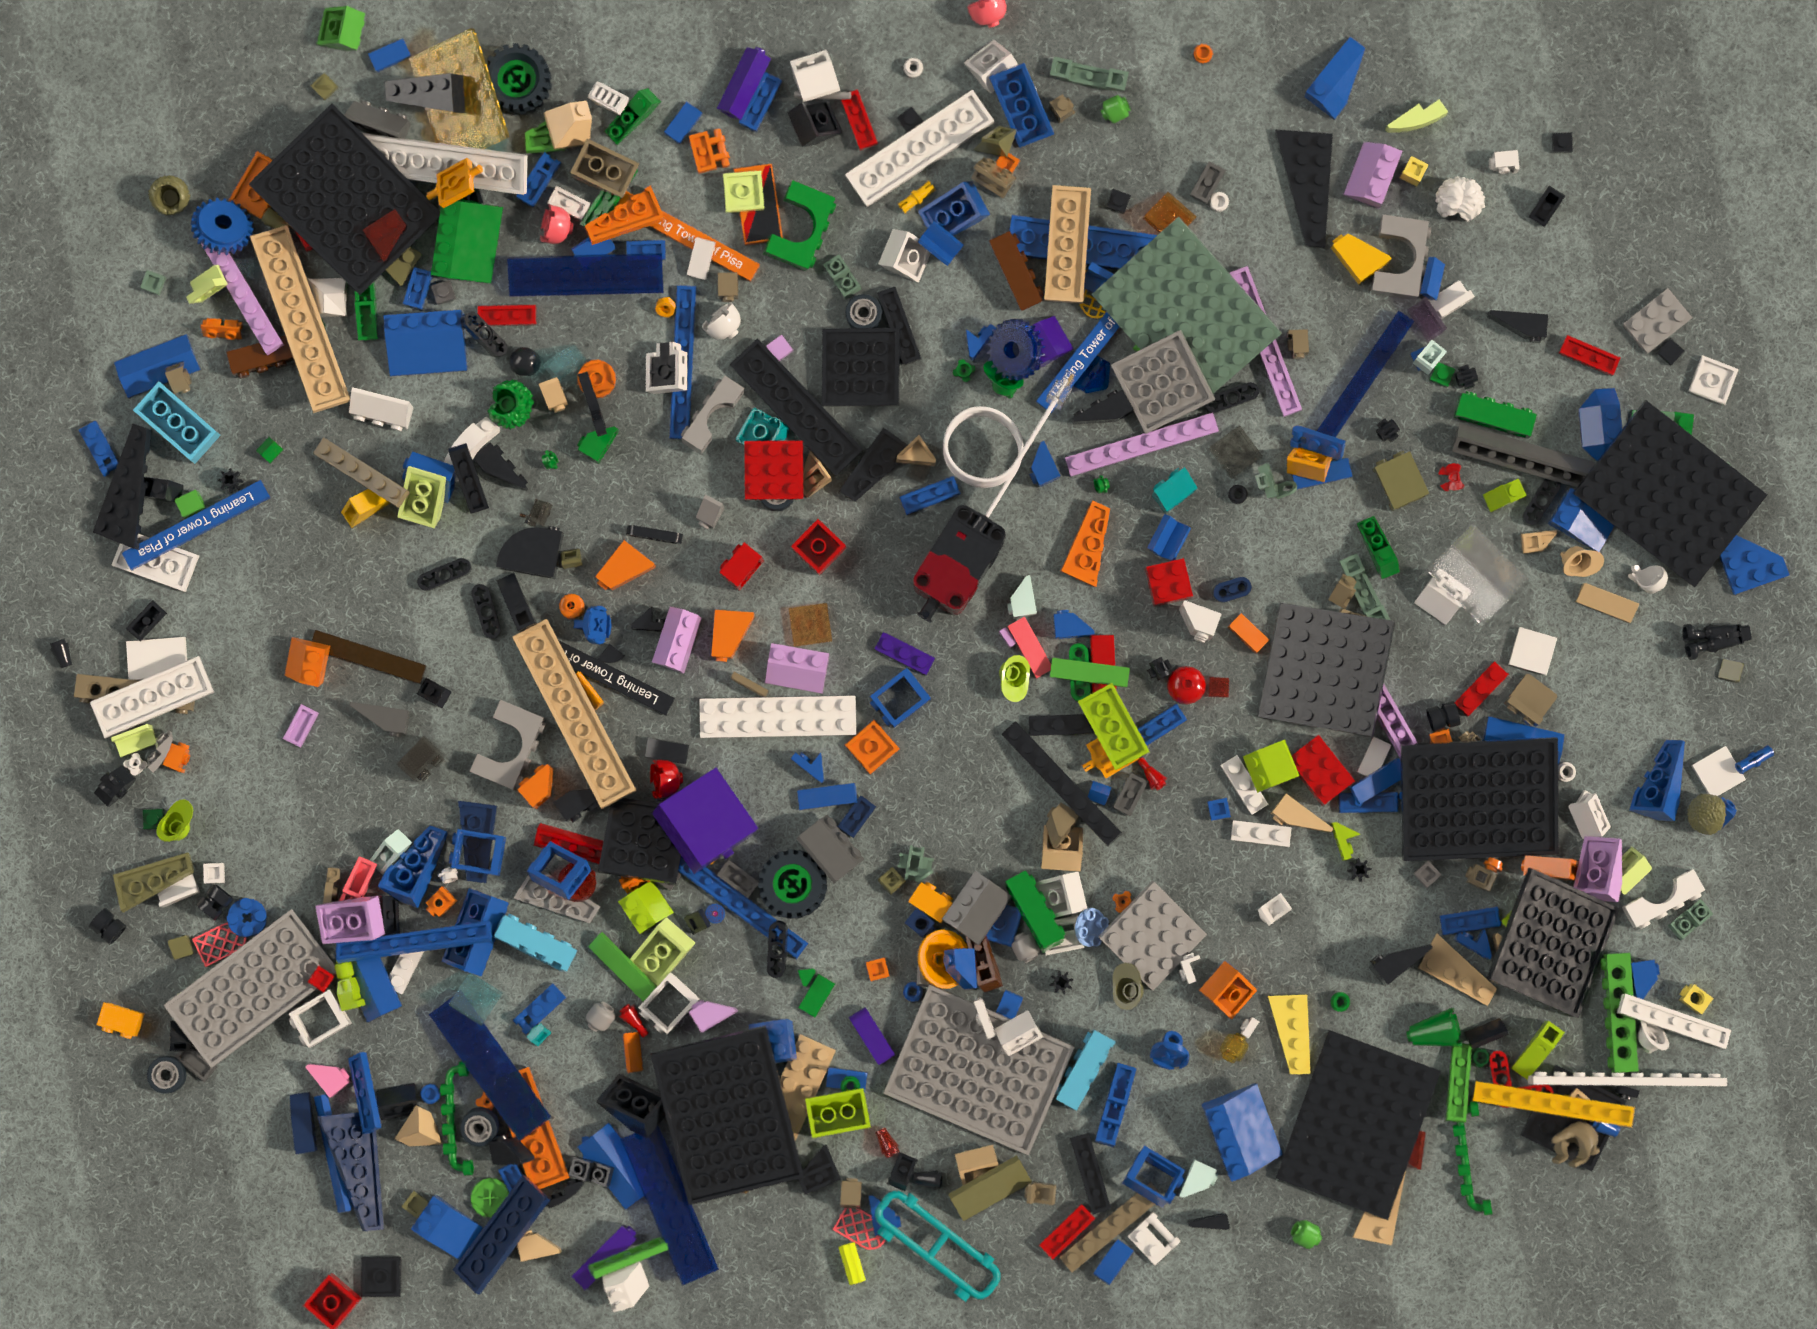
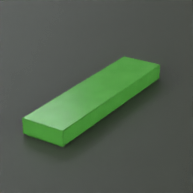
M1052 658L1050 677L1103 685L1113 683L1114 686L1127 688L1130 668Z
M603 932L588 946L643 1002L657 988Z
M1462 1043L1460 1047H1451L1445 1121L1466 1123L1472 1048L1469 1044Z
M658 1237L588 1266L590 1274L597 1279L666 1251L668 1246L661 1237Z

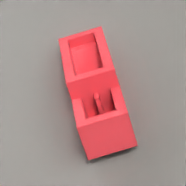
M1023 617L1007 626L1023 657L1028 660L1030 669L1036 679L1051 670V663L1026 618Z
M359 856L339 901L364 897L377 864Z

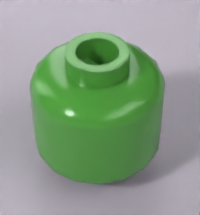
M1116 95L1103 102L1101 113L1105 121L1109 119L1114 124L1127 118L1129 115L1128 111L1131 109L1125 97Z
M1307 1220L1296 1222L1291 1230L1294 1243L1306 1249L1317 1246L1322 1238L1319 1226Z

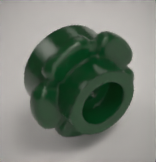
M1476 1048L1473 1050L1471 1062L1476 1067H1483L1489 1063V1052L1486 1049Z

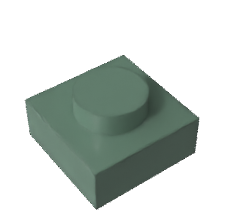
M147 270L140 288L160 296L166 277Z

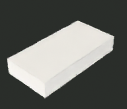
M696 237L687 275L703 280L707 279L716 242Z
M1373 737L1357 773L1368 776L1381 768L1391 744Z

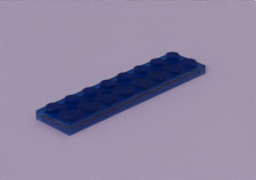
M662 253L507 258L509 297L664 293Z
M461 991L429 1014L519 1141L552 1118Z
M659 1125L648 1138L637 1133L622 1138V1144L660 1235L667 1243V1251L681 1285H686L719 1270L694 1208L688 1203L683 1182Z

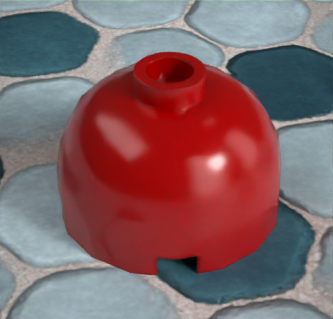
M1179 667L1168 678V693L1179 704H1193L1200 700L1205 693V678L1194 667Z
M653 760L655 764L650 766V784L653 782L655 791H651L655 799L669 798L678 791L680 784L683 783L682 772H679L677 766L668 760Z

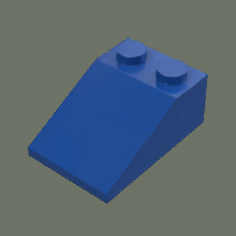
M973 181L960 183L918 211L927 228L935 221L953 236L990 216Z
M1570 488L1565 493L1548 524L1588 548L1600 552L1614 525L1572 494L1575 490Z
M435 1195L411 1230L460 1260L484 1227Z

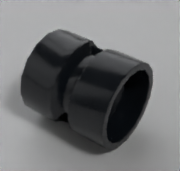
M1454 701L1442 704L1441 708L1434 706L1426 709L1427 718L1433 733L1444 730L1445 726L1452 728L1461 725Z
M213 883L207 890V896H202L196 906L210 918L217 920L223 912L222 908L227 907L233 900V897Z
M107 908L101 910L89 924V928L96 934L101 933V938L109 945L114 943L127 927L121 920L114 919V914Z

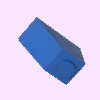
M1045 441L1040 442L1031 467L1032 473L1029 474L1032 483L1037 484L1038 487H1042L1060 478V473Z
M1059 610L1057 614L1053 615L1055 639L1095 635L1094 630L1074 613H1069V610Z
M974 948L945 950L943 961L947 973L963 989L977 988Z
M1655 960L1631 963L1633 997L1643 1000L1658 980L1657 975L1660 974Z
M868 1195L874 1235L877 1236L879 1235L877 1231L881 1225L876 1221L875 1210L881 1201L873 1195ZM887 1206L883 1211V1217L898 1229V1227H901L900 1215L896 1216L895 1211Z

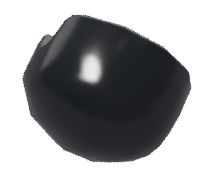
M520 347L511 353L509 364L515 374L519 376H532L539 370L541 360L540 356L533 349Z

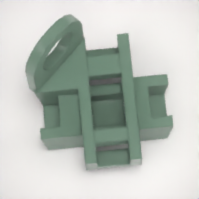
M1266 463L1258 467L1259 474L1255 475L1259 490L1265 491L1267 498L1277 497V499L1293 494L1297 490V484L1294 481L1275 484L1269 464ZM1286 486H1293L1291 490L1283 491Z
M910 845L909 854H899L900 860L897 867L906 869L904 880H914L920 883L934 873L931 870L934 859L923 857L924 847L917 848Z

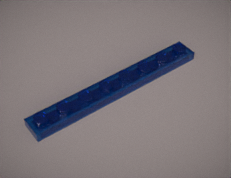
M1398 310L1317 432L1333 437L1338 435L1414 323V320Z

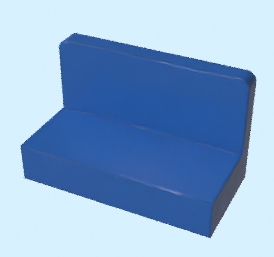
M935 221L932 222L918 240L920 245L946 266L951 263L952 259L964 246V244Z
M1091 262L1085 274L1084 289L1094 293L1114 274Z
M1164 514L1147 549L1159 557L1174 561L1191 528Z
M828 1067L826 1087L841 1089L842 1080L847 1076H854L860 1082V1089L864 1088L865 1092L868 1072ZM852 1082L847 1083V1087L849 1089H853L854 1084Z

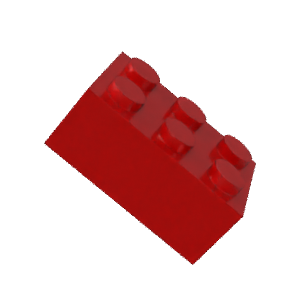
M1319 735L1291 755L1300 779L1321 806L1328 803L1355 782Z

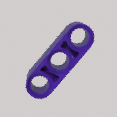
M866 1007L849 1016L850 1021L878 1065L895 1056V1053Z

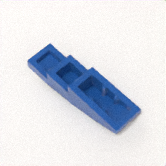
M1117 1063L1095 1142L1114 1148L1137 1068Z

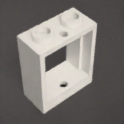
M670 972L638 1007L641 1010L639 1014L647 1021L651 1019L655 1022L654 1027L661 1034L664 1032L669 1034L692 1009L691 1006L697 1003L700 998ZM670 982L690 1003L667 1026L647 1006Z
M333 990L324 992L289 1013L291 1017L289 1019L290 1024L294 1029H298L301 1034L298 1036L303 1046L307 1045L308 1048L315 1046L352 1024L346 1012L341 1011L339 1000ZM326 999L340 1024L312 1040L299 1015Z

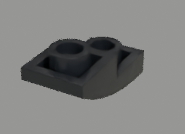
M648 738L645 757L686 764L689 745Z
M574 1156L569 1176L585 1182L591 1181L604 1187H609L614 1167Z
M577 1178L568 1181V1186L563 1187L565 1195L559 1192L550 1196L549 1209L574 1196L584 1186V1181L579 1182Z

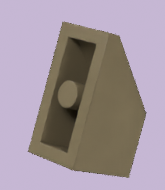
M1061 802L1056 808L1052 807L1047 814L1049 819L1046 823V828L1052 847L1055 849L1067 837L1079 819V816L1072 809Z

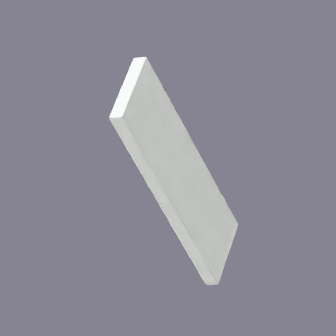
M197 656L93 700L90 704L104 738H108L212 694L214 690L202 661Z

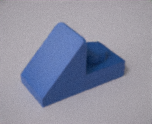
M991 323L988 327L984 326L978 333L979 338L966 329L969 359L971 361L976 358L995 334L996 327Z
M795 752L791 760L822 784L824 782L822 754L820 753L810 764L808 763L810 759L802 752L798 755Z
M1485 929L1481 930L1476 941H1473L1474 937L1466 932L1456 934L1453 939L1454 941L1487 960L1491 959L1492 954Z

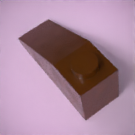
M987 935L980 945L966 937L968 948H974L978 986L984 992L1002 987L999 969Z

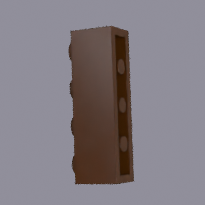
M1008 231L989 240L1021 311L1042 302L1041 297L1044 294L1040 285L1036 287L1033 282L1036 277L1032 268L1027 269L1025 262L1028 259L1024 251L1020 252L1017 244L1020 242L1016 233L1011 234Z
M286 336L280 337L284 346L269 355L265 353L260 343L227 351L232 374L241 379L250 376L249 373L255 371L257 373L267 372L269 367L276 366V368H282L287 366V362L294 361Z

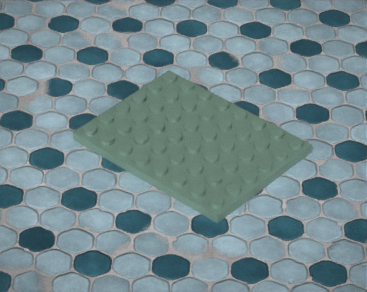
M1177 217L1092 294L1140 350L1181 330L1213 394L1282 334L1180 217Z

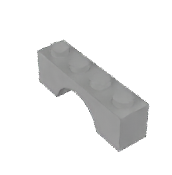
M724 376L722 380L718 379L713 387L715 389L713 394L706 396L702 403L704 405L702 410L695 412L692 417L693 423L690 427L686 426L681 433V436H683L682 443L700 455L703 454L712 440V434L707 426L709 416L720 408H734L744 394V387L727 376Z

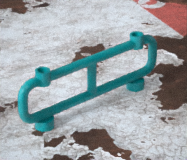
M891 1191L886 1194L875 1210L876 1221L881 1225L877 1234L888 1242L895 1236L955 1283L958 1287L953 1293L965 1302L970 1296L975 1299H985L994 1291L1000 1281L1001 1274L999 1268L993 1263L995 1259L986 1252L982 1255L918 1205L917 1201L919 1199L910 1192L908 1195L901 1191ZM897 1198L942 1233L928 1252L883 1217V1211L892 1199ZM948 1238L992 1272L993 1278L983 1291L975 1290L934 1258Z

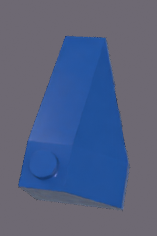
M1349 37L1304 95L1307 100L1334 120L1347 104L1365 47Z
M1666 740L1654 759L1656 763L1651 772H1646L1644 775L1647 778L1642 788L1637 787L1634 792L1630 811L1655 820L1675 821L1680 803L1685 746L1683 740Z
M429 826L414 841V845L406 853L403 852L400 855V859L393 866L390 865L387 868L378 887L398 901L418 908L428 889L448 834L447 831Z

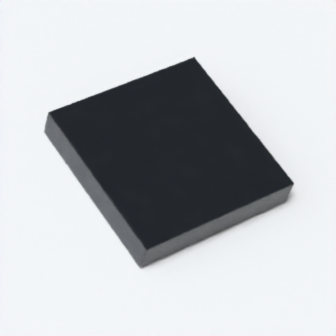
M361 1257V1297H401L402 1257Z

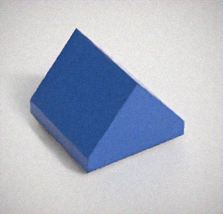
M1093 781L1088 798L1105 806L1112 787Z

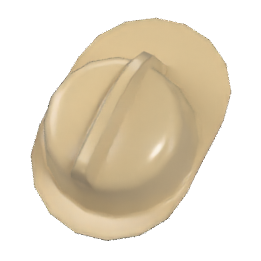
M1573 546L1560 554L1563 571L1567 576L1587 577L1597 573L1604 564V557L1600 552L1585 550L1579 546Z

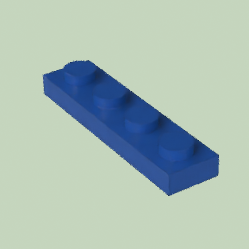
M360 1052L350 1057L348 1062L363 1134H370L381 1128V1122L366 1052Z

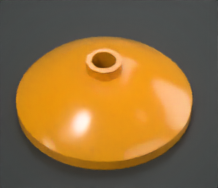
M950 930L931 932L923 939L918 950V966L921 974L928 983L941 989L953 988L959 985L945 970L943 961L944 951L968 949L965 941L957 933Z

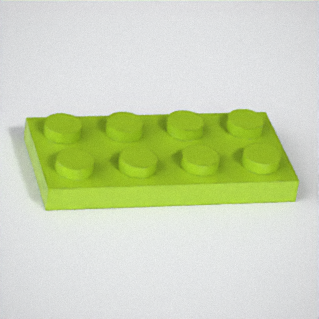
M1113 683L1078 701L1115 771L1150 752Z

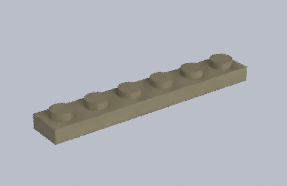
M324 437L313 452L314 455L397 508H400L410 493L399 484Z
M1149 1182L1146 1185L1147 1187L1159 1193V1191L1151 1182ZM1136 1193L1059 1258L1071 1272H1074L1155 1204Z

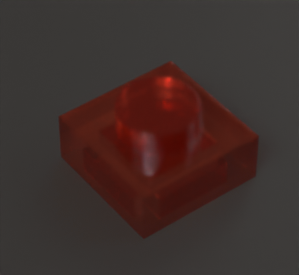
M1209 677L1208 697L1228 698L1229 678Z

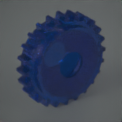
M1016 318L1010 319V321L1004 320L1003 324H997L998 329L992 330L994 335L988 337L991 340V343H987L990 350L986 352L991 356L988 361H993L992 368H998L997 374L1003 373L1002 378L1008 377L1009 380L1016 381L1027 379L1035 374V370L1040 369L1037 364L1043 363L1040 358L1045 356V353L1042 352L1045 346L1041 345L1044 339L1038 337L1041 332L1034 331L1036 326H1029V321L1023 322V319L1016 320ZM1014 343L1019 347L1018 356H1015L1013 353Z

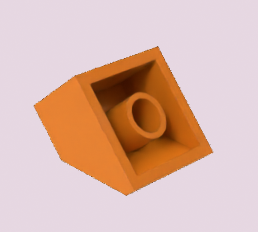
M292 637L285 676L298 683L319 687L324 681L330 646Z
M1224 961L1199 991L1232 1020L1255 994L1257 989L1239 971Z

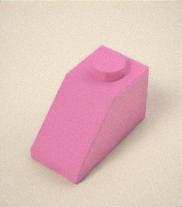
M308 1064L306 1066V1069L330 1098L334 1097L351 1083L348 1079L350 1075L344 1068L340 1069L335 1066Z

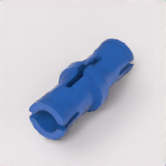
M1767 745L1757 752L1748 754L1747 758L1735 764V768L1738 773L1743 774L1753 767L1757 768L1761 765V762L1773 757L1774 752Z

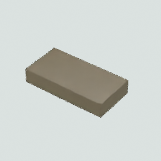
M736 672L731 676L734 682L764 698L769 693L764 687Z

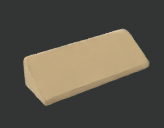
M1587 583L1582 584L1576 603L1631 623L1639 606V603Z

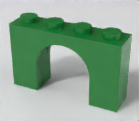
M792 180L789 183L783 201L802 208L810 215L813 222L811 236L803 242H792L772 234L769 236L763 255L803 271H807L809 267L812 268L816 260L814 253L820 249L823 241L820 239L822 232H826L829 226L828 216L833 214L836 207L834 203L835 197Z

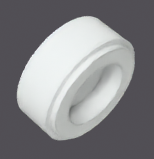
M1222 192L1214 193L1209 200L1211 209L1216 212L1224 211L1229 204L1227 195Z

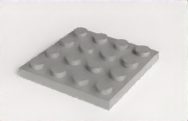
M1181 330L1111 364L1145 434L1215 400Z
M1151 881L1098 938L1122 962L1131 963L1136 966L1140 972L1141 980L1153 991L1183 960V956L1188 955L1207 934L1154 881Z

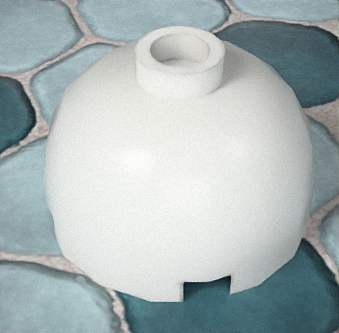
M730 302L729 305L725 304L711 315L713 316L711 322L708 323L706 320L702 325L705 332L716 340H723L727 337L732 339L738 334L737 328L740 326L741 318L736 307Z

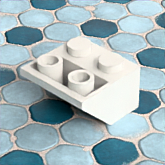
M827 50L790 61L793 77L803 102L840 91Z

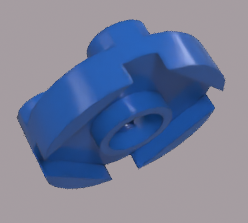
M243 898L230 907L227 922L232 932L237 936L243 938L255 937L265 929L267 913L260 902L254 899ZM244 914H252L250 917L252 921L250 923L248 921L242 922Z

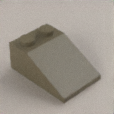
M587 139L570 174L572 178L586 185L623 199L639 163Z

